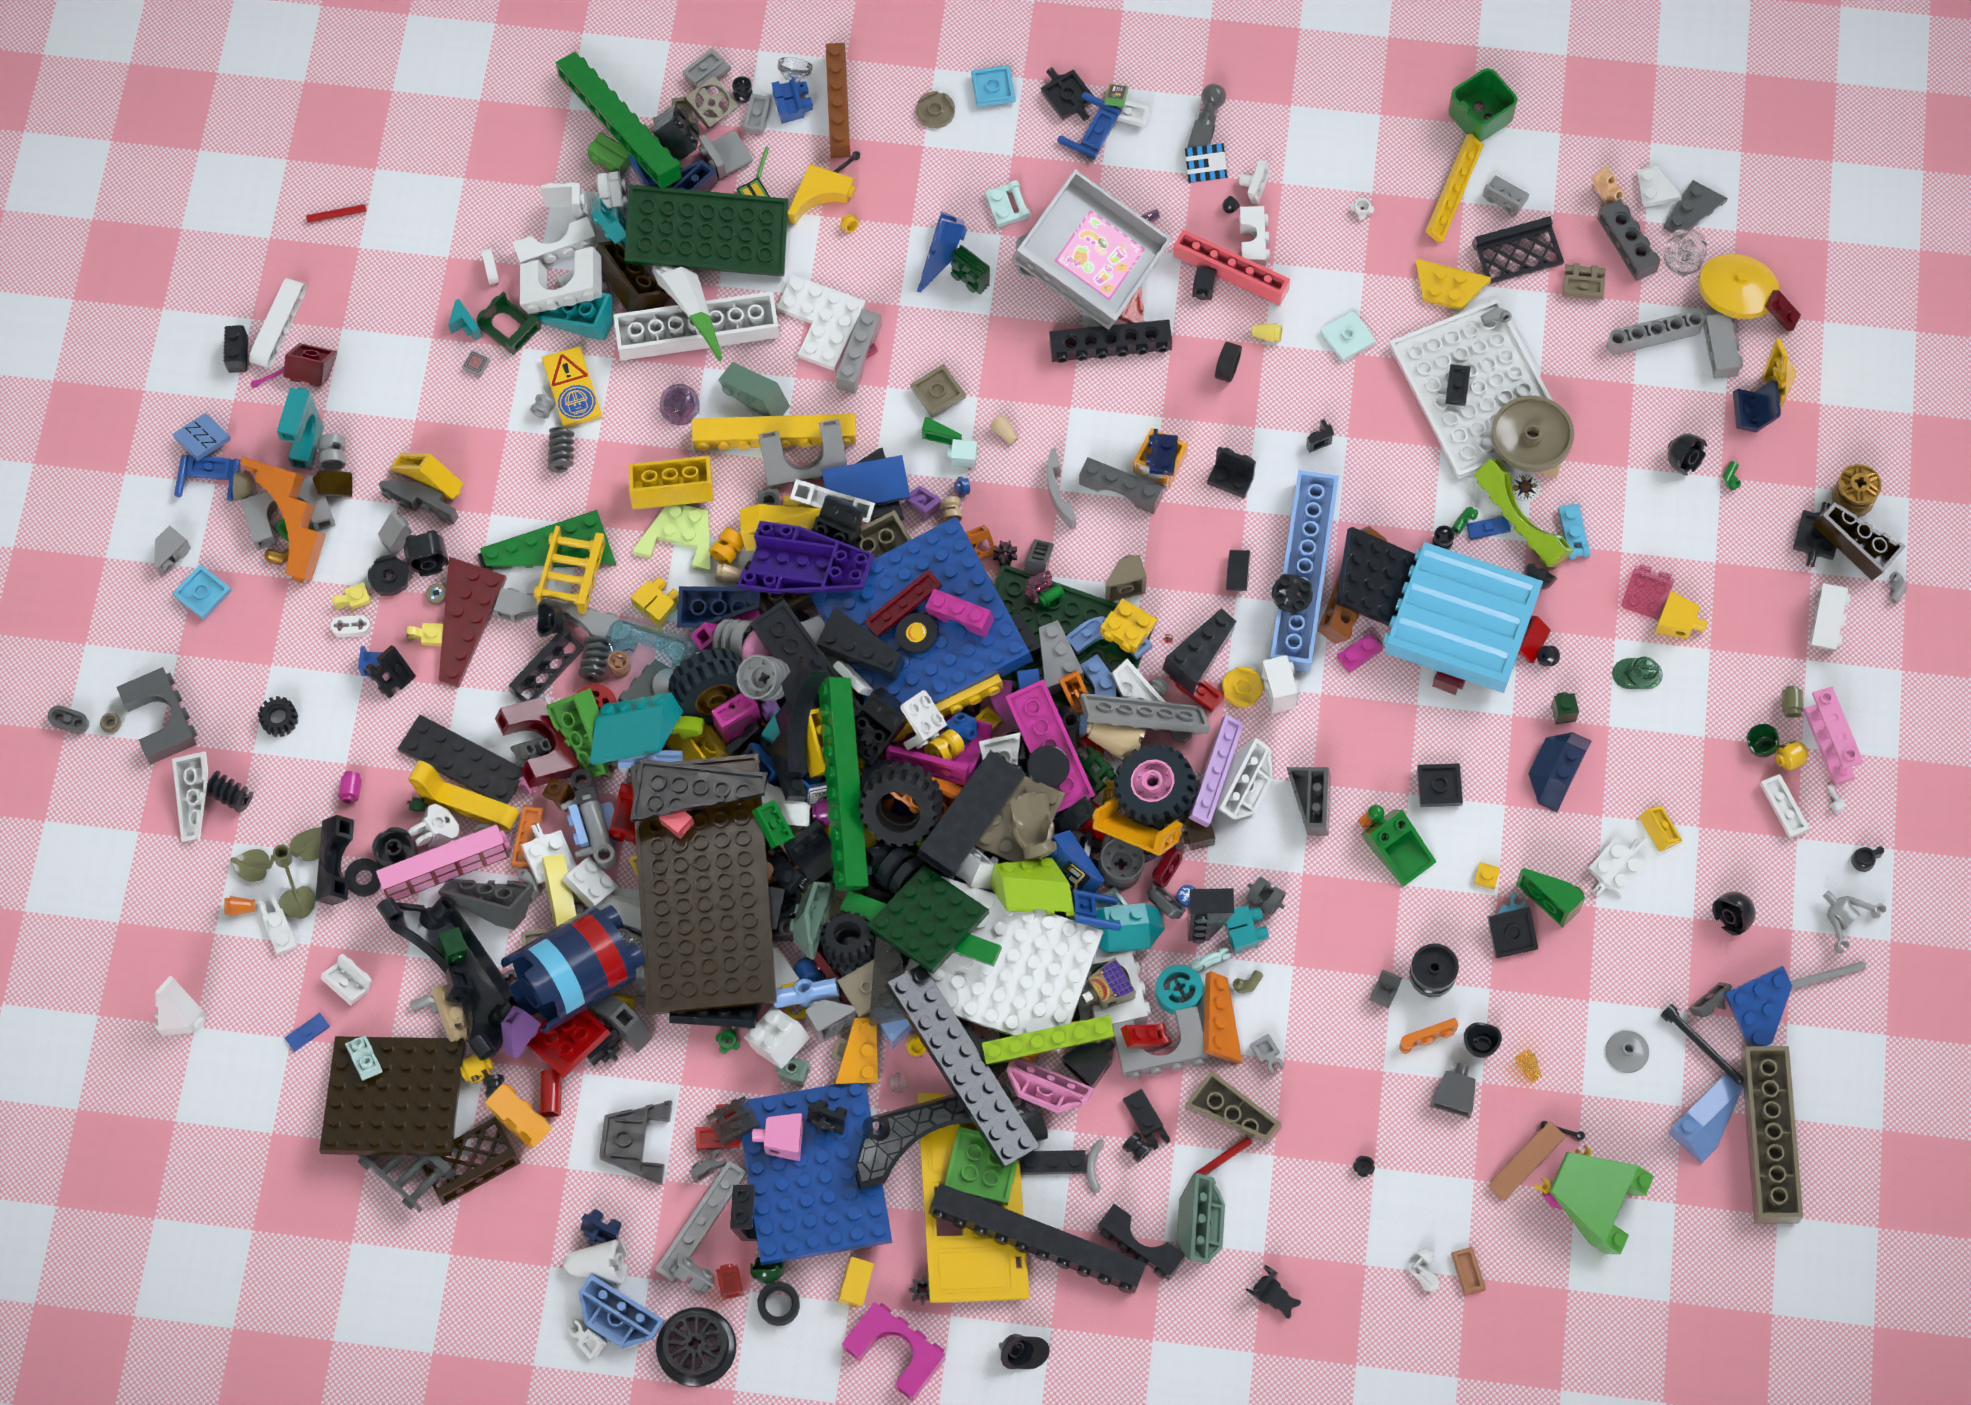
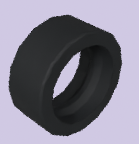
M1228 341L1225 342L1217 362L1215 378L1226 382L1232 381L1238 367L1242 346Z
M781 1281L766 1285L760 1291L757 1299L758 1310L762 1319L774 1326H784L792 1322L800 1309L799 1296L796 1290L790 1284ZM775 1291L787 1293L792 1301L791 1309L783 1316H773L766 1309L767 1297Z

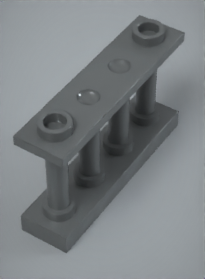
M357 1155L360 1158L357 1162L365 1170L370 1168L403 1198L402 1203L408 1209L412 1210L414 1208L419 1213L422 1211V1208L416 1201L440 1177L443 1178L445 1176L451 1181L457 1175L452 1167L440 1156H418L419 1158L394 1182L387 1174L405 1156H393L380 1169L372 1162L378 1155ZM431 1163L434 1168L430 1176L411 1195L407 1194L402 1187L425 1164Z

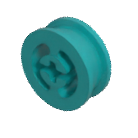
M1172 965L1160 973L1156 981L1155 996L1159 1006L1164 1011L1175 1015L1176 1010L1199 1006L1203 994V982L1200 975L1193 968L1186 965ZM1175 977H1182L1177 978V986L1179 989H1183L1182 995L1184 999L1188 997L1190 990H1193L1195 993L1187 1002L1176 1003L1181 1002L1182 996L1179 991H1175L1176 984L1174 980L1170 983L1169 990L1164 989L1166 982Z

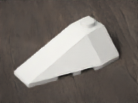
M767 781L765 796H762L763 805L775 800L788 825L809 826L810 805L804 801H785L782 789L769 784Z
M169 976L155 992V1006L158 1007V1011L155 1013V1018L158 1019L155 1023V1029L162 1037L193 1033L204 1025L207 1018L206 1014L172 976Z

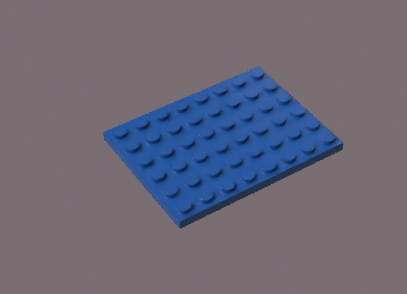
M866 1083L835 1084L736 1101L738 1103V1115L749 1185L755 1186L754 1222L761 1266L893 1243L883 1184L860 1190L855 1177V1171H857L855 1162L863 1138L868 1137L863 1130V1122L871 1116ZM820 1099L829 1104V1110L835 1111L839 1106L847 1109L846 1126L843 1135L827 1130L824 1131L823 1135L817 1134V1127L806 1122L809 1104H815ZM802 1114L804 1123L800 1161L767 1155L764 1149V1142H752L753 1129H765L766 1118ZM873 1123L870 1127L872 1133L874 1132Z

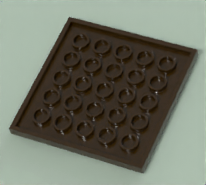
M335 1036L320 1141V1154L452 1156L462 1074L460 1067L463 1065L465 1049L464 1038L451 1042L448 1038L366 1037L381 1066L382 1072L362 1081L345 1043L360 1037Z

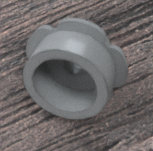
M1156 677L1149 681V684L1160 696L1166 694L1168 684L1164 679Z

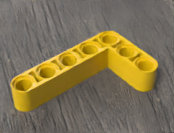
M421 760L417 761L408 778V781L419 796L425 799L424 801L427 803L440 805L451 812L490 826L497 824L498 829L510 832L520 813L516 808L444 782L433 766Z

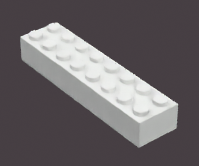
M773 291L706 301L719 346L780 338ZM679 305L613 314L620 361L710 348L699 330Z

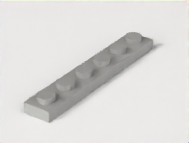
M728 1160L655 1268V1272L673 1283L676 1281L677 1277L672 1275V1271L669 1269L673 1263L677 1264L678 1253L684 1257H692L732 1198L733 1185H740L746 1177L747 1172Z

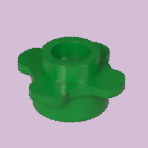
M730 1029L716 1035L715 1039L719 1042L721 1053L726 1054L729 1050H737L740 1047V1042L736 1040V1032Z

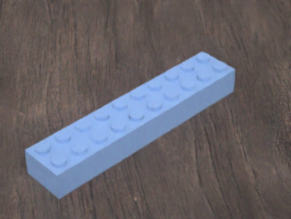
M1298 470L1283 574L1298 575L1310 581L1313 596L1309 607L1302 612L1294 614L1286 613L1279 608L1277 609L1270 659L1287 655L1288 661H1292L1295 671L1310 673L1339 476Z

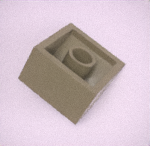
M1140 554L1136 556L1127 555L1119 560L1105 583L1106 600L1113 602L1146 593L1147 576Z

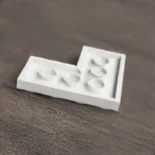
M792 275L777 306V311L812 324L798 352V358L835 371L850 341L861 309L866 307V301Z

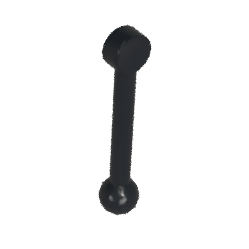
M858 151L853 152L852 157L833 172L838 173L853 160L860 159V153Z
M1542 1121L1540 1123L1541 1128L1543 1129L1548 1122ZM1556 1126L1562 1133L1576 1136L1577 1140L1585 1138L1583 1131L1574 1132Z

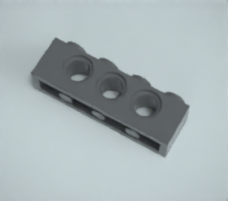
M1621 199L1601 207L1597 219L1634 279L1638 281L1656 273L1660 264V258L1651 249L1648 238L1641 233L1639 223L1631 217L1629 207L1624 205Z

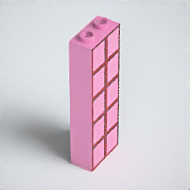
M496 824L377 870L376 873L386 897H392L397 901L444 883L449 879L457 878L509 858L507 850L511 848L504 830L499 831Z

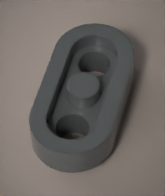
M58 705L52 707L48 712V720L56 728L74 734H82L89 727V720L86 715L76 710ZM59 716H63L61 720H57ZM77 723H82L80 727H76Z
M1153 884L1147 891L1149 900L1153 904L1160 906L1169 918L1180 919L1185 913L1184 906L1164 888Z

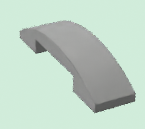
M1053 448L1050 451L1047 465L1049 495L1062 521L1071 529H1076V518L1071 502L1063 504L1055 476L1060 475V463L1056 449Z

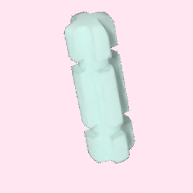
M1223 947L1218 952L1214 951L1200 957V960L1191 961L1190 967L1198 973L1202 971V968L1207 969L1220 963L1221 960L1229 959L1231 957L1230 951L1227 947Z

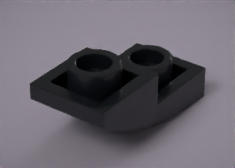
M1250 550L1229 551L1226 590L1247 591L1251 558Z

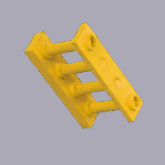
M555 526L554 533H550L549 536L550 547L539 586L536 585L534 589V598L537 600V606L544 600V597L574 602V605H577L578 613L586 615L605 548L604 534L596 533L594 540L584 541L561 537L560 526ZM559 545L588 549L590 556L589 558L582 559L559 555L557 551ZM554 562L584 567L585 574L581 576L552 572ZM549 580L577 584L581 588L579 593L571 594L548 590L547 586Z

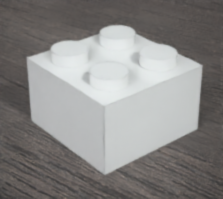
M1287 655L1262 661L1260 677L1263 681V688L1271 714L1295 709L1296 703L1299 700L1300 685L1298 680H1294V665L1292 661H1288Z
M772 1006L756 1024V1027L752 1028L744 1038L757 1054L782 1069L811 1037L798 1021Z

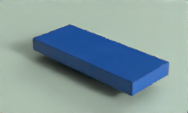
M1504 516L1466 524L1470 540L1511 531L1508 520Z
M319 1013L286 1036L285 1040L293 1051L296 1052L330 1026L321 1013Z

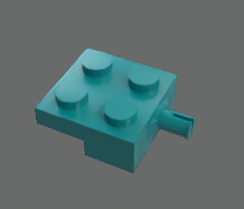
M597 195L591 202L592 220L595 224L601 225L602 231L608 240L612 239L615 244L620 241L625 248L627 219L617 206L609 210Z

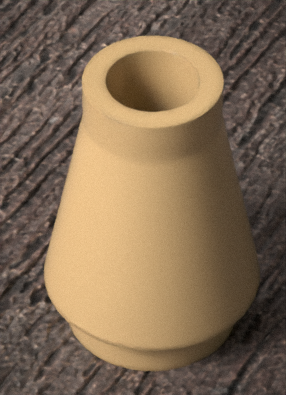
M1000 415L991 422L992 431L1008 442L1009 445L1018 440L1019 436L1014 431L1007 417Z
M723 563V565L717 564L715 580L720 581V583L738 582L742 570Z

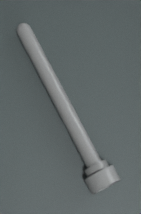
M1859 962L1792 980V989L1865 970L1866 964Z

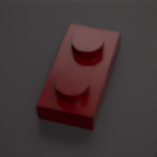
M1779 290L1772 291L1765 307L1786 331H1793L1801 314Z

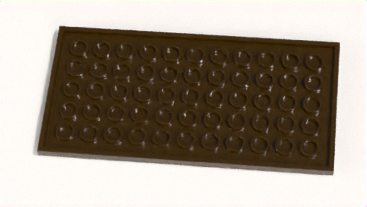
M758 753L674 761L675 763L760 772ZM639 765L631 766L633 798ZM762 796L686 811L693 818L694 824L681 839L664 827L659 817L635 822L642 947L646 962L644 965L647 1015L777 1003L765 835L752 813L754 809L763 805Z

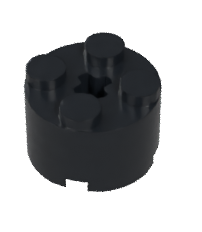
M430 530L424 534L410 535L405 538L406 542L403 548L408 571L414 575V572H416L420 576H431L443 571L442 567L445 564L446 567L448 566L449 560L443 537L438 535L437 531Z
M391 827L382 833L380 832L372 844L373 855L381 869L418 855V849L412 836L405 829L399 827Z

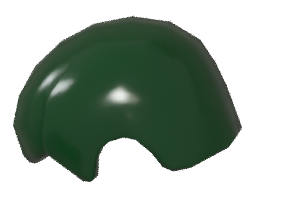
M1758 724L1747 733L1746 738L1749 750L1757 757H1769L1776 753L1780 746L1777 730L1769 724Z
M760 1257L755 1259L754 1266L753 1263L750 1265L752 1278L760 1283L769 1284L775 1282L782 1277L784 1272V1262L761 1266Z

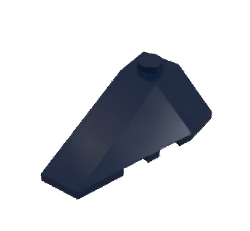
M679 586L677 628H699L704 622L716 623L760 609L761 591L738 587Z

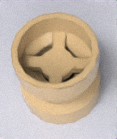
M951 496L941 499L940 508L943 510V522L956 516L959 521L963 519L962 512L959 510L961 504L958 497Z

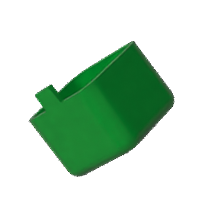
M1485 68L1452 90L1448 111L1450 117L1465 134H1473L1482 142L1512 122L1517 105V96L1493 69ZM1475 103H1482L1484 109L1476 111L1473 105ZM1486 114H1490L1492 116L1488 120L1484 118Z

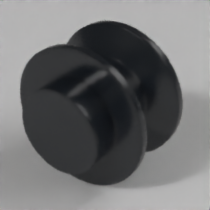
M1545 645L1538 649L1537 661L1540 665L1555 666L1559 662L1560 653L1555 646Z

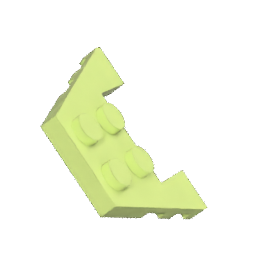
M687 505L665 506L633 549L634 555L651 559L657 540L695 548L697 550L692 568L711 572V555L708 551L710 549L708 510Z

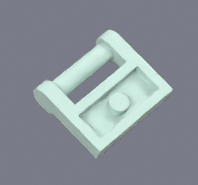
M1017 180L985 191V196L997 228L1031 217L1030 210L1026 208L1019 190L1020 184ZM1013 193L1019 209L1018 213L1014 214L1007 194Z

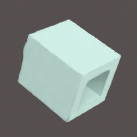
M953 439L952 447L948 446L947 458L951 459V466L975 468L977 441Z

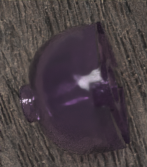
M674 384L663 391L659 407L665 420L667 419L674 425H685L691 423L692 419L699 413L700 401L697 393L690 386Z

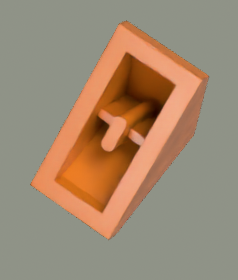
M1078 670L1059 678V682L1070 707L1080 714L1083 712L1079 701L1081 693L1088 694Z

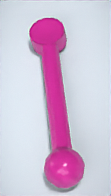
M284 366L281 370L262 379L253 380L250 383L252 388H256L260 383L284 373Z

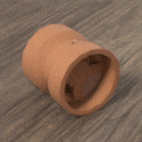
M615 651L609 655L608 665L612 675L618 678L627 676L630 672L627 654L622 651Z

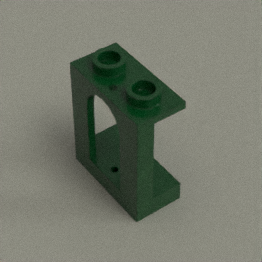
M505 292L494 297L491 304L486 309L480 311L476 318L480 330L513 356L541 329L539 319L534 315L529 317L507 299ZM506 313L522 326L508 338L492 325V319L495 315Z

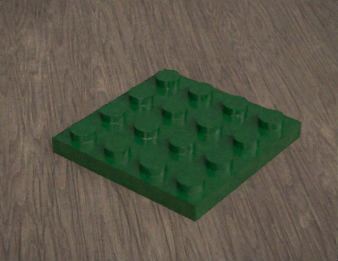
M923 865L867 926L877 936L934 974L989 914V909Z

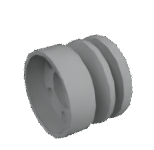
M722 620L714 631L713 648H719L720 650L722 648L728 649L741 657L743 644L747 636L753 631L749 625L752 621Z
M751 655L739 665L736 674L737 685L746 697L763 701H777L785 696L781 683L790 673V669L785 662L778 658Z

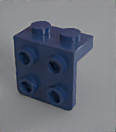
M1771 380L1755 392L1738 388L1733 391L1737 429L1757 433L1780 417L1781 408L1777 381Z

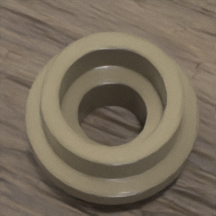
M106 713L100 720V726L104 732L114 733L121 727V719L115 713ZM114 721L112 726H108L109 722Z

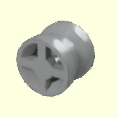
M537 394L536 402L531 406L530 411L540 418L547 419L550 415V409L554 407L555 402L546 395Z

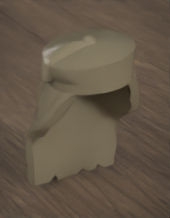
M1028 792L1022 796H1017L1016 799L1011 798L1009 802L1013 834L1018 845L1023 849L1025 859H1042L1056 851V841L1052 842L1054 823L1052 822L1046 793L1037 792L1035 794L1034 792Z

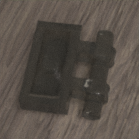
M745 1096L731 1100L730 1104L720 1109L718 1107L713 1110V1113L706 1116L710 1124L718 1120L719 1123L713 1125L712 1129L722 1147L752 1132L753 1129L761 1127L751 1106L742 1110L741 1107L749 1104ZM733 1111L736 1112V1114L726 1119L724 1118V1116L732 1113Z

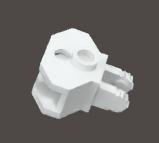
M433 804L428 806L422 822L411 827L408 833L410 836L421 834L415 840L417 846L428 844V846L439 847L452 842L458 837L459 824L448 809Z

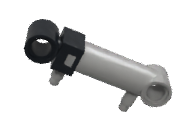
M579 769L571 776V784L576 799L567 801L560 806L564 811L569 810L568 806L577 804L582 816L590 846L576 851V858L593 854L596 864L603 870H609L614 867L617 861L591 774L587 770ZM580 780H587L585 785H578ZM602 854H610L608 859H600Z

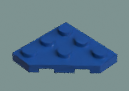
M1784 966L1775 968L1724 993L1747 1046H1768L1774 1040L1792 989L1791 981Z

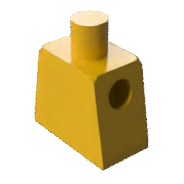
M1670 591L1655 633L1688 639L1692 629L1704 633L1708 621L1697 618L1700 610L1699 605Z

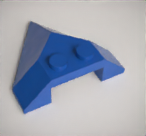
M941 211L917 292L921 293L952 261V253L957 249L959 241L964 240L967 232L964 220Z

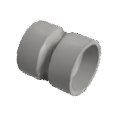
M333 433L320 436L318 439L320 468L330 471L344 468L346 465L344 453L345 438L342 435Z

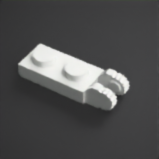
M273 895L270 897L276 911L268 914L265 902L260 900L258 904L275 951L279 956L298 948L283 909L280 908L276 896Z

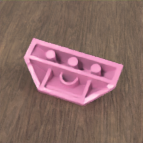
M1021 1058L1011 1060L1006 1069L1017 1097L1056 1113L1086 1104L1094 1091V1088Z

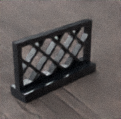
M1551 216L1474 238L1472 245L1474 251L1476 250L1484 275L1491 277L1489 273L1491 265L1502 271L1500 276L1491 278L1490 284L1564 264L1552 228ZM1549 233L1551 241L1548 245L1538 240L1540 234ZM1522 239H1528L1533 242L1530 250L1519 245ZM1535 243L1546 248L1542 257L1532 252ZM1509 244L1515 247L1512 254L1509 255L1501 251L1502 245ZM1490 249L1496 252L1492 261L1484 257L1482 250ZM1516 249L1527 254L1523 262L1512 257ZM1549 250L1556 254L1558 260L1551 262L1545 259L1544 256ZM1497 254L1508 259L1505 267L1494 262ZM1529 255L1540 260L1537 266L1532 267L1525 263ZM1510 260L1521 265L1518 271L1512 272L1506 268Z

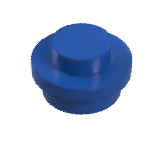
M958 477L957 481L954 482L955 493L960 497H965V495L970 493L968 478Z

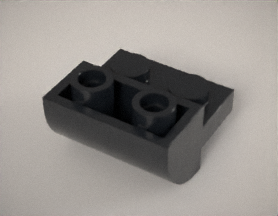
M827 495L825 496L820 514L815 519L812 531L853 546L862 528H860L865 511Z

